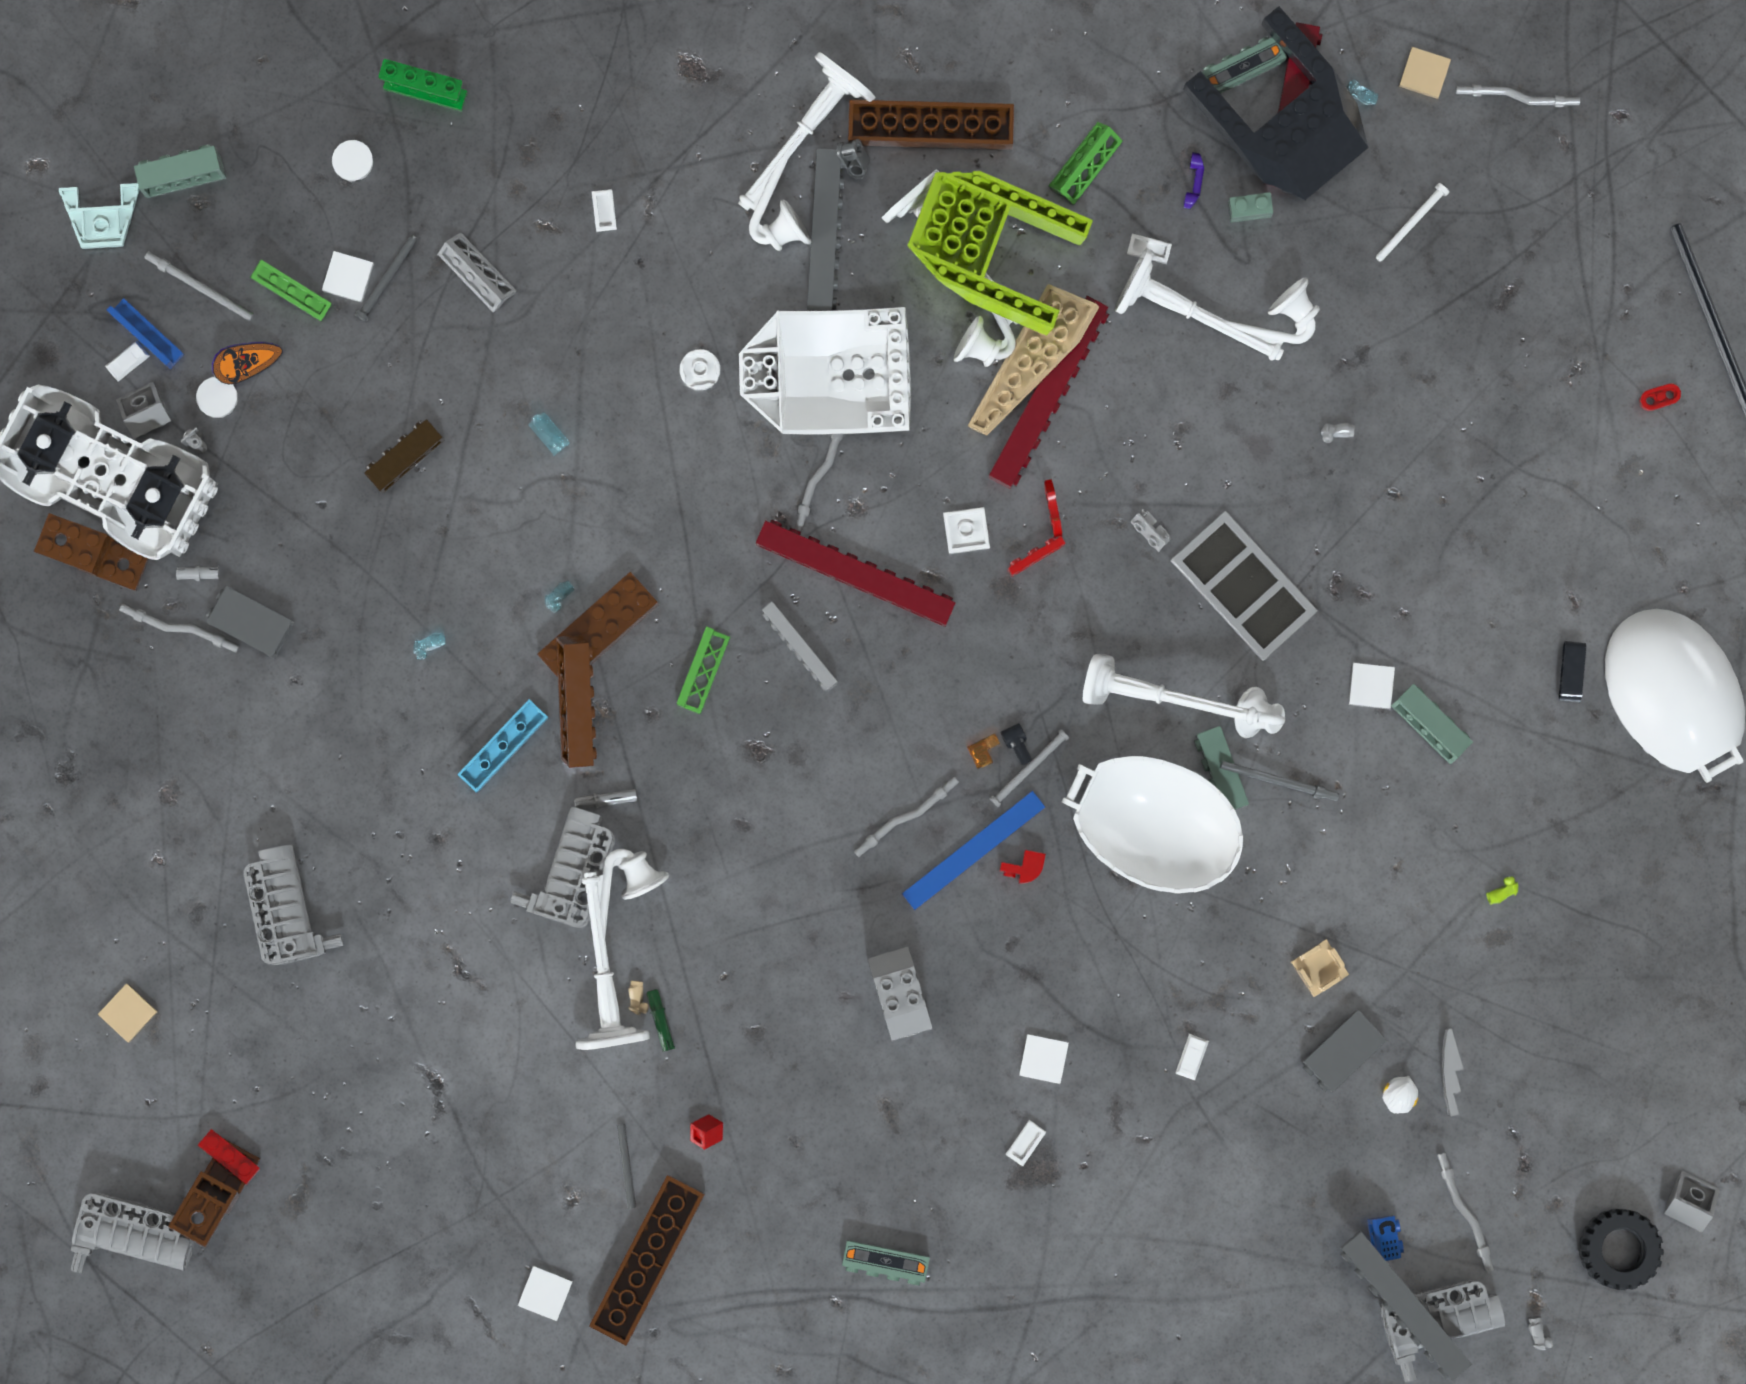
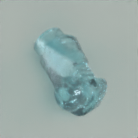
M1351 80L1346 86L1350 94L1361 103L1376 105L1378 93L1360 86L1357 80Z
M569 580L559 583L552 593L545 596V605L552 612L560 610L561 605L559 602L575 590Z
M433 633L426 639L416 640L413 646V653L416 654L418 659H425L427 657L426 651L446 645L444 634Z

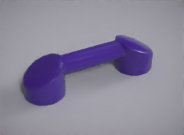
M1192 152L1190 168L1196 169L1193 191L1192 193L1186 192L1184 208L1191 209L1201 194L1204 164L1201 155L1196 152Z

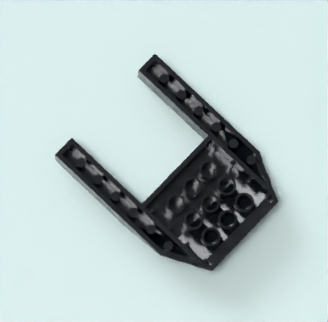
M1278 6L1263 19L1261 25L1312 83L1308 89L1255 133L1201 71L1185 83L1183 90L1263 183L1280 188L1282 191L1294 194L1296 197L1306 201L1369 147L1357 102L1333 67L1282 8Z

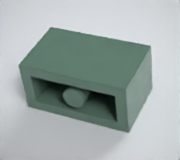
M1271 192L1230 197L1228 201L1230 223L1271 218L1273 215Z

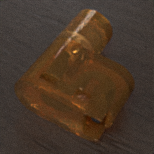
M995 733L967 747L977 769L984 768L993 763L987 750L1000 744Z

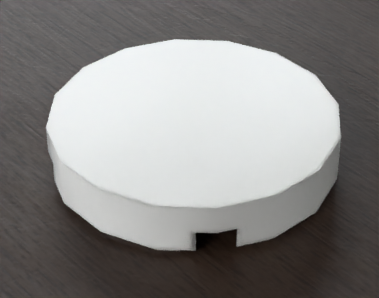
M348 140L341 143L334 150L332 165L335 172L342 179L350 182L365 178L371 172L373 155L363 142Z
M696 349L688 352L681 361L680 375L682 381L689 388L706 390L717 383L721 367L717 357L705 349Z
M215 377L204 380L199 386L196 393V402L200 410L206 415L213 418H223L229 415L237 405L238 393L233 384H224Z

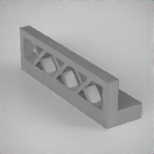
M462 233L446 241L438 252L440 258L493 313L500 308L505 300L517 292ZM459 241L465 249L459 248L455 243ZM470 257L476 258L479 264L473 263ZM484 271L489 272L493 278L487 277ZM498 286L503 287L507 293L503 294L498 289Z

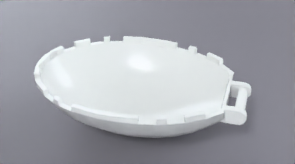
M1663 609L1643 610L1631 615L1620 623L1612 633L1606 648L1604 676L1613 708L1632 738L1643 747L1646 753L1652 755L1660 763L1671 769L1691 773L1698 769L1706 783L1712 781V777L1733 765L1742 764L1743 759L1736 747L1741 744L1745 728L1743 695L1729 660L1712 636L1688 617ZM1727 752H1730L1732 755L1731 758L1709 770L1705 767L1707 763Z
M1144 756L1113 758L1099 763L1095 771L1081 764L1078 765L1077 769L1079 771L1067 797L1063 798L1062 803L1077 809L1073 819L1080 836L1097 858L1113 871L1146 888L1181 894L1209 889L1211 886L1222 882L1237 865L1243 847L1240 820L1224 794L1202 776L1180 765ZM1086 774L1091 775L1092 777L1080 803L1074 802Z

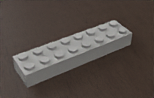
M773 602L769 603L762 609L764 619L771 622L770 626L774 631L777 630L779 632L778 636L782 641L786 640L787 647L791 651H795L796 658L804 662L803 666L807 671L810 670L812 672L811 676L815 681L818 680L820 682L819 686L823 691L827 690L829 692L838 684V681Z

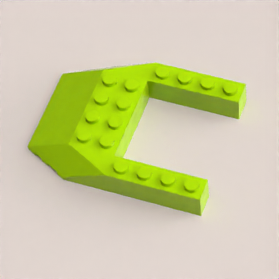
M973 171L972 173L936 172L907 246L938 281L970 303L1047 336L1054 328L1060 310L984 278L1007 215L1079 246L1087 238L1093 220L982 171Z

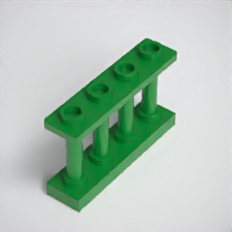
M388 59L383 60L378 76L380 80L385 81L383 89L386 91L458 111L463 110L468 94L467 90L461 89L462 80Z

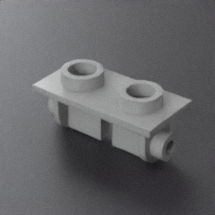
M196 427L193 430L189 429L183 434L181 443L188 449L192 447L200 454L205 453L207 450L206 443L201 439L204 435Z
M1143 509L1130 521L1134 528L1158 552L1172 540L1169 537L1170 534L1161 524L1156 529L1153 527L1157 520L1149 511L1146 512Z

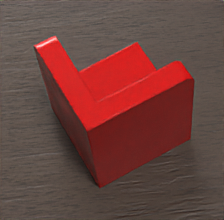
M710 1114L690 1124V1141L704 1150L723 1140V1122Z

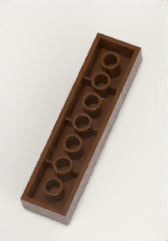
M849 100L848 143L859 139L863 146L1013 149L1014 104L872 100L869 102L867 100Z
M670 1175L666 1176L589 1327L625 1346L628 1345L705 1193Z

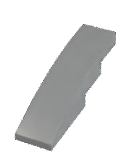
M1452 1028L1445 1030L1442 1048L1441 1073L1448 1116L1459 1114L1454 1098L1455 1093L1461 1092L1456 1071L1464 1069Z

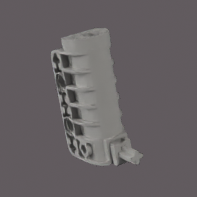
M570 807L544 891H540L539 895L532 893L531 896L514 891L510 903L527 908L526 911L576 928L587 926L590 921L588 902L581 903L580 900L581 895L587 893L586 888H583L585 884L582 883L584 873L594 871L597 876L603 875L605 859L612 852L615 843L613 833L609 829L600 826L602 817L595 813ZM606 833V836H608L609 839L608 841L604 840L602 845V840H600V836H605ZM597 845H598L599 847H601V846H602V847H605L606 851H603V850L600 849V848H596ZM597 853L603 855L600 863L593 862V857ZM592 865L593 867L598 868L599 871H597L596 869L592 870L590 866ZM580 905L583 908H587V910L578 909L577 906ZM580 914L583 917V920H579L577 923V920H575L574 917L575 915L579 916Z
M293 845L259 851L260 861L248 864L245 867L244 879L262 960L268 964L282 965L326 954L327 949L344 946L341 934L323 937V935H316L315 932L311 931ZM256 870H259V873L256 874V877H253V874L256 873ZM263 889L264 895L261 899H258L257 893ZM265 911H268V914L265 915V918H262V915L265 914ZM272 930V938L267 940L266 933ZM274 952H276L277 955L274 956L273 959H271L270 955H273Z
M103 1193L88 1194L82 1200L73 1232L70 1251L75 1252L70 1270L82 1273L87 1256L92 1255L93 1250L101 1248L185 1271L191 1259L195 1242L168 1227L167 1223L171 1222L176 1214L174 1212ZM95 1199V1202L100 1203V1204H101L102 1202H105V1203H104L103 1205L97 1207L96 1204L93 1203V1200ZM115 1203L118 1205L117 1213L113 1211V1205ZM135 1210L136 1213H138V1214H143V1213H145V1215H144V1216H140V1217L138 1218V1217H136V1214H133V1213H129V1215H127V1212H128V1211ZM155 1214H157L159 1217L158 1224H155V1222L153 1221V1216Z
M1466 1280L1414 1294L1452 1340L1505 1326L1499 1296L1496 1294L1488 1295L1485 1286L1481 1282ZM1473 1286L1477 1287V1290L1474 1291V1294L1464 1292V1289H1466V1291L1473 1290ZM1456 1290L1457 1297L1451 1301L1450 1293ZM1432 1297H1436L1437 1299L1442 1298L1443 1302H1441V1300H1436L1433 1302L1434 1305H1430V1303L1424 1304L1422 1300L1428 1302L1432 1301ZM1382 1305L1380 1312L1395 1364L1400 1365L1404 1382L1417 1380L1412 1361L1416 1360L1414 1353H1417L1418 1349L1423 1347L1421 1344L1417 1346L1409 1337L1412 1333L1407 1328L1403 1330L1396 1322L1397 1315L1394 1312L1393 1316L1389 1315Z

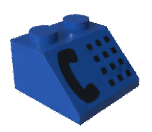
M1393 1215L1367 1219L1371 1244L1385 1261L1401 1258V1253H1404L1402 1240H1398L1397 1232L1401 1231L1399 1219L1395 1220Z

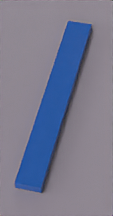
M1033 791L903 892L902 895L912 908L916 910L1045 808L1044 804Z

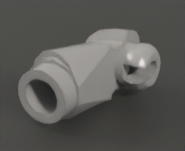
M1328 422L1321 430L1322 439L1324 442L1330 443L1333 441V437H1354L1355 425H1351L1348 422L1329 425Z
M1529 1318L1528 1329L1533 1336V1346L1539 1350L1552 1348V1338L1544 1337L1542 1318Z

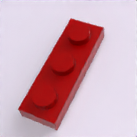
M1054 536L1045 542L1046 546L1041 549L1035 547L1027 552L1028 556L1021 560L1019 557L1010 562L1011 567L1008 568L1010 576L1014 577L1064 547L1066 543L1062 536L1059 538Z
M212 1129L198 1144V1147L245 1185H248L260 1170L256 1164Z

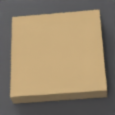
M1412 47L1399 87L1438 99L1451 59Z
M126 983L98 1015L122 1038L130 1043L158 1011Z

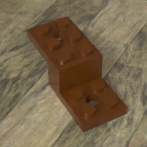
M51 513L47 516L34 549L35 553L134 591L138 589L149 558L129 550L107 534ZM64 534L67 537V541L64 545L60 546L56 543V538ZM122 559L129 561V567L126 570H120L118 566Z
M226 1140L254 1164H259L261 1160L259 1157ZM212 1158L205 1171H200L168 1227L206 1248L226 1213L229 1215L246 1185L232 1173L227 1172L221 1164ZM196 1213H201L204 1216V1220L200 1224L192 1222V1216Z

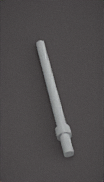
M149 251L146 253L145 259L157 265L159 270L172 274L248 321L252 320L253 313L174 267L165 258L161 259Z

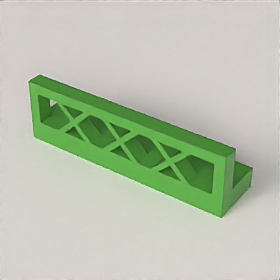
M1097 122L1049 184V187L1061 194L1070 204L1074 205L1123 140L1109 126ZM1111 136L1115 141L1110 147L1106 148V141ZM1100 153L1099 162L1094 164V156ZM1084 169H1088V176L1081 180V173ZM1072 185H1076V192L1071 197L1067 191Z
M706 626L676 703L677 706L701 714L730 640L729 636L716 632L714 629ZM713 635L724 639L722 647L713 651L710 644ZM710 647L711 652L706 654L708 648ZM720 651V653H719V655H718V658H717L716 655H715V653H717V652ZM713 655L716 661L715 666L706 670L703 661L706 657ZM701 666H702V668H703L704 671L701 672V673H699V671H700V669H701ZM712 671V674L709 678L708 672ZM706 674L708 679L707 686L698 689L696 685L697 677ZM703 690H705V692H704V694H703V697H702L701 694H700V692L703 691ZM698 693L701 699L699 707L695 708L687 705L689 697Z

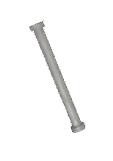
M1060 729L1058 735L998 794L989 798L992 803L999 807L1001 805L1000 802L1064 740L1067 741L1069 739L1066 733Z

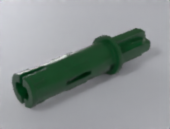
M657 989L648 991L646 995L651 1009L649 1013L653 1016L662 1052L675 1049L664 1010L666 1008H663L659 991Z

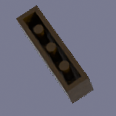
M427 419L417 422L410 434L402 435L397 440L398 444L396 446L387 448L381 454V459L377 462L372 461L365 468L367 471L364 474L382 494L445 441Z

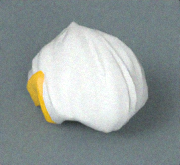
M1410 1076L1396 1077L1387 1083L1382 1098L1387 1108L1394 1114L1408 1113L1418 1101V1089Z

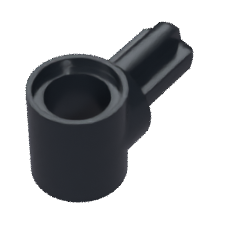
M1019 723L1000 732L1007 748H1013L1021 765L1032 761L1024 744L1027 740L1026 735Z

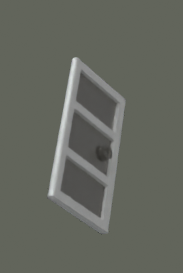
M1226 511L1170 560L1262 661L1267 660L1270 654L1318 612Z

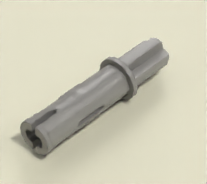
M636 789L596 794L595 792L594 795L576 797L574 802L575 807L578 809L593 807L598 809L600 806L637 801Z

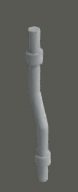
M1481 84L1456 86V94H1472L1473 97H1481V95H1507L1528 105H1554V107L1580 105V97H1564V95L1530 97L1507 86H1482Z
M831 434L830 438L832 440L826 460L808 481L802 504L798 507V518L794 528L800 532L803 530L806 517H809L811 510L809 506L815 486L833 465L839 442L842 441L844 434Z
M122 604L119 610L134 617V620L140 623L145 622L165 632L194 633L213 642L215 646L225 647L236 653L240 645L227 640L225 636L219 633L216 635L194 624H167L147 615V612L144 610H137L126 604Z
M952 777L942 787L939 786L935 789V793L917 809L890 819L877 832L866 837V841L854 853L860 857L871 847L874 848L879 843L878 841L896 825L921 816L938 800H943L948 795L947 793L959 783L958 780Z
M1446 1153L1439 1154L1437 1156L1442 1168L1441 1175L1443 1180H1446L1452 1202L1471 1225L1478 1246L1476 1250L1479 1258H1482L1486 1273L1492 1272L1494 1268L1489 1256L1491 1252L1489 1246H1486L1479 1222L1460 1199L1453 1178L1455 1174L1453 1168L1449 1166Z

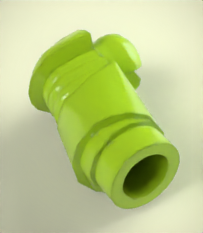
M1513 876L1504 878V886L1486 893L1490 905L1500 904L1507 897L1513 894L1517 895L1519 885L1518 882H1515Z

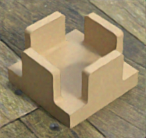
M1327 939L1291 961L1313 997L1329 989L1349 975L1344 967V962L1335 948L1331 947Z

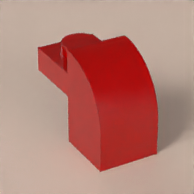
M1025 850L1022 866L1001 862L1000 872H1004L1003 876L1010 878L1020 875L1018 884L1030 883L1042 872L1046 854Z

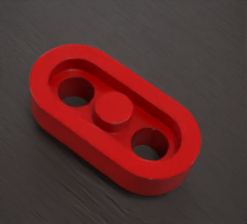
M1671 383L1647 390L1640 396V406L1646 411H1654L1673 405L1679 401L1681 390L1677 385ZM1666 392H1671L1673 397L1667 398ZM1651 398L1653 400V404H1648L1646 402V399Z

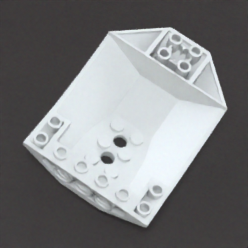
M906 308L845 311L778 310L739 353L740 395L782 434H856L910 431L911 369ZM848 369L854 372V378L850 381H846L843 378L844 371ZM867 369H873L875 372L874 377L870 380L864 378V372Z

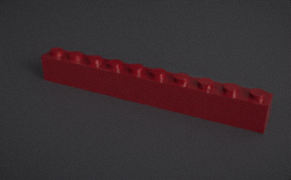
M1086 296L1085 299L1096 303L1099 309L1080 342L1038 384L989 474V479L1010 490L1013 485H1018L1022 477L1019 474L1022 467L1027 468L1032 459L1029 455L1032 449L1037 450L1041 439H1039L1041 432L1046 433L1051 424V421H1049L1051 414L1056 415L1061 405L1058 402L1060 397L1067 395L1071 387L1068 384L1071 377L1075 379L1080 371V367H1078L1081 359L1086 360L1090 349H1088L1090 342L1095 343L1100 334L1097 331L1100 324L1104 325L1110 315L1107 313L1108 306L1089 296Z
M765 520L756 540V546L946 627L956 602L952 601L953 597L944 593L941 596L933 593L934 589L923 585L921 588L914 585L915 581L904 577L902 580L896 577V573L891 570H879L876 568L877 565L866 560L863 563L858 561V556L849 552L846 555L838 552L839 548L828 544L826 547L819 544L820 540L809 536L807 539L800 536L801 532L796 529L790 528L787 530L782 528V524L775 520L770 522Z

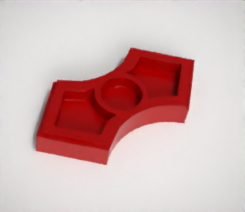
M1052 479L1045 480V494L1053 534L1055 537H1060L1063 535Z

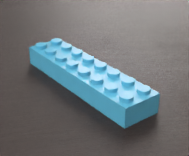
M529 699L457 775L478 793L549 717Z

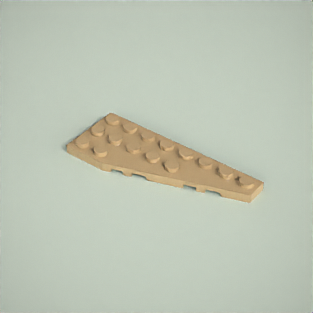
M1048 284L1038 301L1060 310L1054 328L1046 336L1025 326L1023 327L1016 339L1013 353L1003 362L968 427L987 436L1080 342L1099 306L1096 303Z

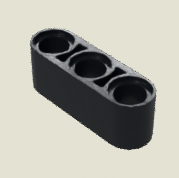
M1564 641L1559 684L1560 701L1581 702L1586 643Z

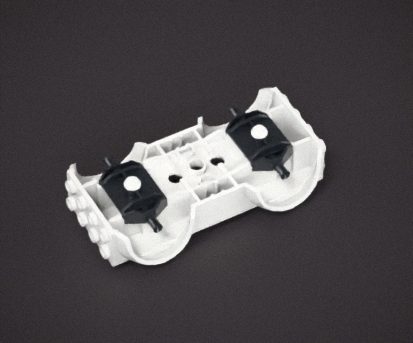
M38 384L30 388L27 387L20 394L19 404L16 409L11 411L9 415L10 421L6 428L4 427L0 432V480L6 486L37 504L50 506L63 499L102 518L103 528L113 539L143 557L158 560L170 553L180 557L182 553L184 554L187 551L188 541L191 535L196 533L199 519L206 514L208 510L207 504L210 498H214L218 490V483L210 478L207 462L172 444L151 438L139 443L101 424L99 409L62 390ZM83 456L88 457L90 460V464L86 468H81L78 464L79 459ZM101 465L106 466V473L103 476H98L97 468ZM119 474H123L126 477V482L122 486L115 484V477Z

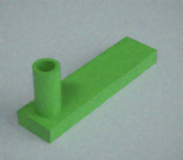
M263 260L258 262L250 276L254 281L319 321H322L332 304Z

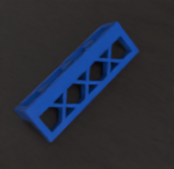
M124 298L115 308L110 306L107 309L118 322L169 369L184 356L171 341Z

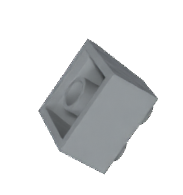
M154 382L116 399L122 419L133 439L144 436L149 431L163 427L171 421Z
M1681 1171L1667 1200L1664 1214L1703 1232L1713 1218L1720 1189Z

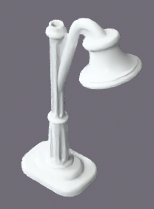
M821 52L816 54L815 59L823 67L822 72L828 77L829 83L816 98L803 119L797 122L799 127L748 192L739 197L740 201L738 204L747 211L750 208L754 210L749 223V232L753 240L760 244H772L777 251L782 250V245L795 240L802 241L808 245L811 244V238L807 229L791 205L784 199L780 201L781 210L776 220L770 225H760V220L789 157L808 134H813V130L830 113L844 94H850L854 98L862 97L869 102L876 99L873 93Z
M937 169L934 170L897 202L882 219L888 223L896 216L902 218L907 213H914L918 218L934 174L939 171ZM986 273L984 278L993 281L991 277ZM993 313L1005 337L1004 340L997 339L995 341L984 330L983 317H976L963 335L955 351L954 361L958 362L967 357L977 358L983 361L985 367H988L994 359L1001 360L1009 357L1013 353L1016 343L1014 334L1009 326L1013 321Z
M1146 247L1135 265L1114 309L1115 312L1123 314L1128 306H1132L1137 298L1143 296L1163 307L1185 315L1187 319L1191 316L1268 355L1271 361L1275 359L1279 361L1284 352L1281 349L1283 342L1301 344L1313 336L1315 331L1314 317L1319 312L1320 307L1318 305L1313 306L1306 293L1308 278L1305 277L1289 287L1268 310L1269 315L1280 313L1292 318L1296 322L1297 332L1295 334L1224 320L1196 306V301L1192 302L1171 288L1151 279L1150 273L1153 268L1151 261L1154 253Z
M1095 654L1087 671L1083 690V702L1086 704H1103L1110 692L1156 701L1157 704H1160L1162 701L1233 717L1238 734L1244 738L1253 737L1260 729H1266L1270 734L1277 733L1285 723L1283 706L1278 703L1270 705L1267 702L1264 691L1257 686L1246 690L1239 699L1237 706L1170 691L1165 689L1163 684L1159 686L1136 678L1116 674L1114 658L1106 654Z
M624 848L616 849L606 857L603 875L597 876L596 872L584 873L582 883L585 884L597 965V974L594 977L597 979L601 1028L596 1032L590 1033L587 1038L578 1039L575 1042L576 1049H599L651 1038L648 1030H636L633 1026L624 1027L621 1025L612 978L614 973L610 972L605 941L613 867L618 866L619 869L624 870L627 883L626 888L621 894V898L624 900L632 899L651 891L669 877L668 872H658L648 864L645 859L647 854L644 851L633 854L630 850Z

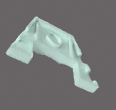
M138 183L120 184L121 205L80 208L78 187L59 188V193L82 249L124 246L139 194Z

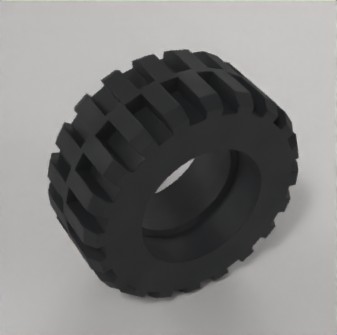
M1611 1209L1610 1211L1601 1212L1599 1216L1593 1217L1590 1220V1224L1585 1226L1582 1231L1584 1235L1582 1238L1580 1237L1579 1242L1581 1244L1579 1255L1583 1260L1581 1263L1587 1269L1588 1275L1603 1286L1616 1290L1636 1289L1638 1286L1648 1283V1280L1657 1274L1656 1269L1662 1264L1660 1259L1661 1255H1664V1249L1661 1248V1243H1663L1662 1237L1657 1233L1659 1230L1655 1225H1652L1651 1220L1646 1216H1642L1635 1211ZM1619 1229L1628 1230L1639 1241L1640 1255L1636 1263L1630 1268L1615 1269L1607 1264L1603 1258L1602 1245L1606 1236L1612 1231Z

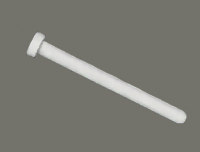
M1441 183L1436 185L1435 188L1437 190L1376 255V259L1379 262L1385 259L1442 196L1446 197L1449 194V190Z

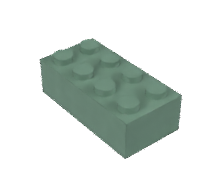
M211 145L200 146L199 150L195 151L183 150L179 152V155L175 156L163 155L159 157V160L152 162L151 160H143L139 162V165L134 166L139 190L146 198L226 178L221 155L215 146Z

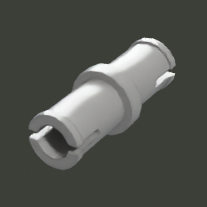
M195 565V567H176L177 580L195 579L196 581H200V579H219V566L200 567V565Z

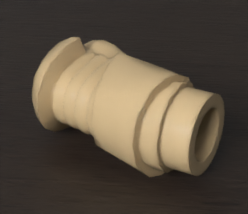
M631 981L630 988H628L630 1007L628 1008L634 1014H646L649 1005L648 1003H642L643 982Z

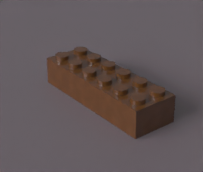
M629 572L557 637L581 635L589 642V645H592L593 655L589 657L590 665H592L657 608L659 603L639 580ZM554 638L537 655L558 678L556 638Z
M581 635L556 637L561 759L569 768L594 766V759L597 758L596 748L593 747V739H596L595 727H592L595 709L594 706H591V698H594V688L590 685V678H593V666L590 665L589 657L593 655L592 645H589V642Z

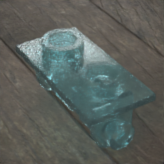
M545 412L532 418L533 421L528 424L554 456L570 444Z

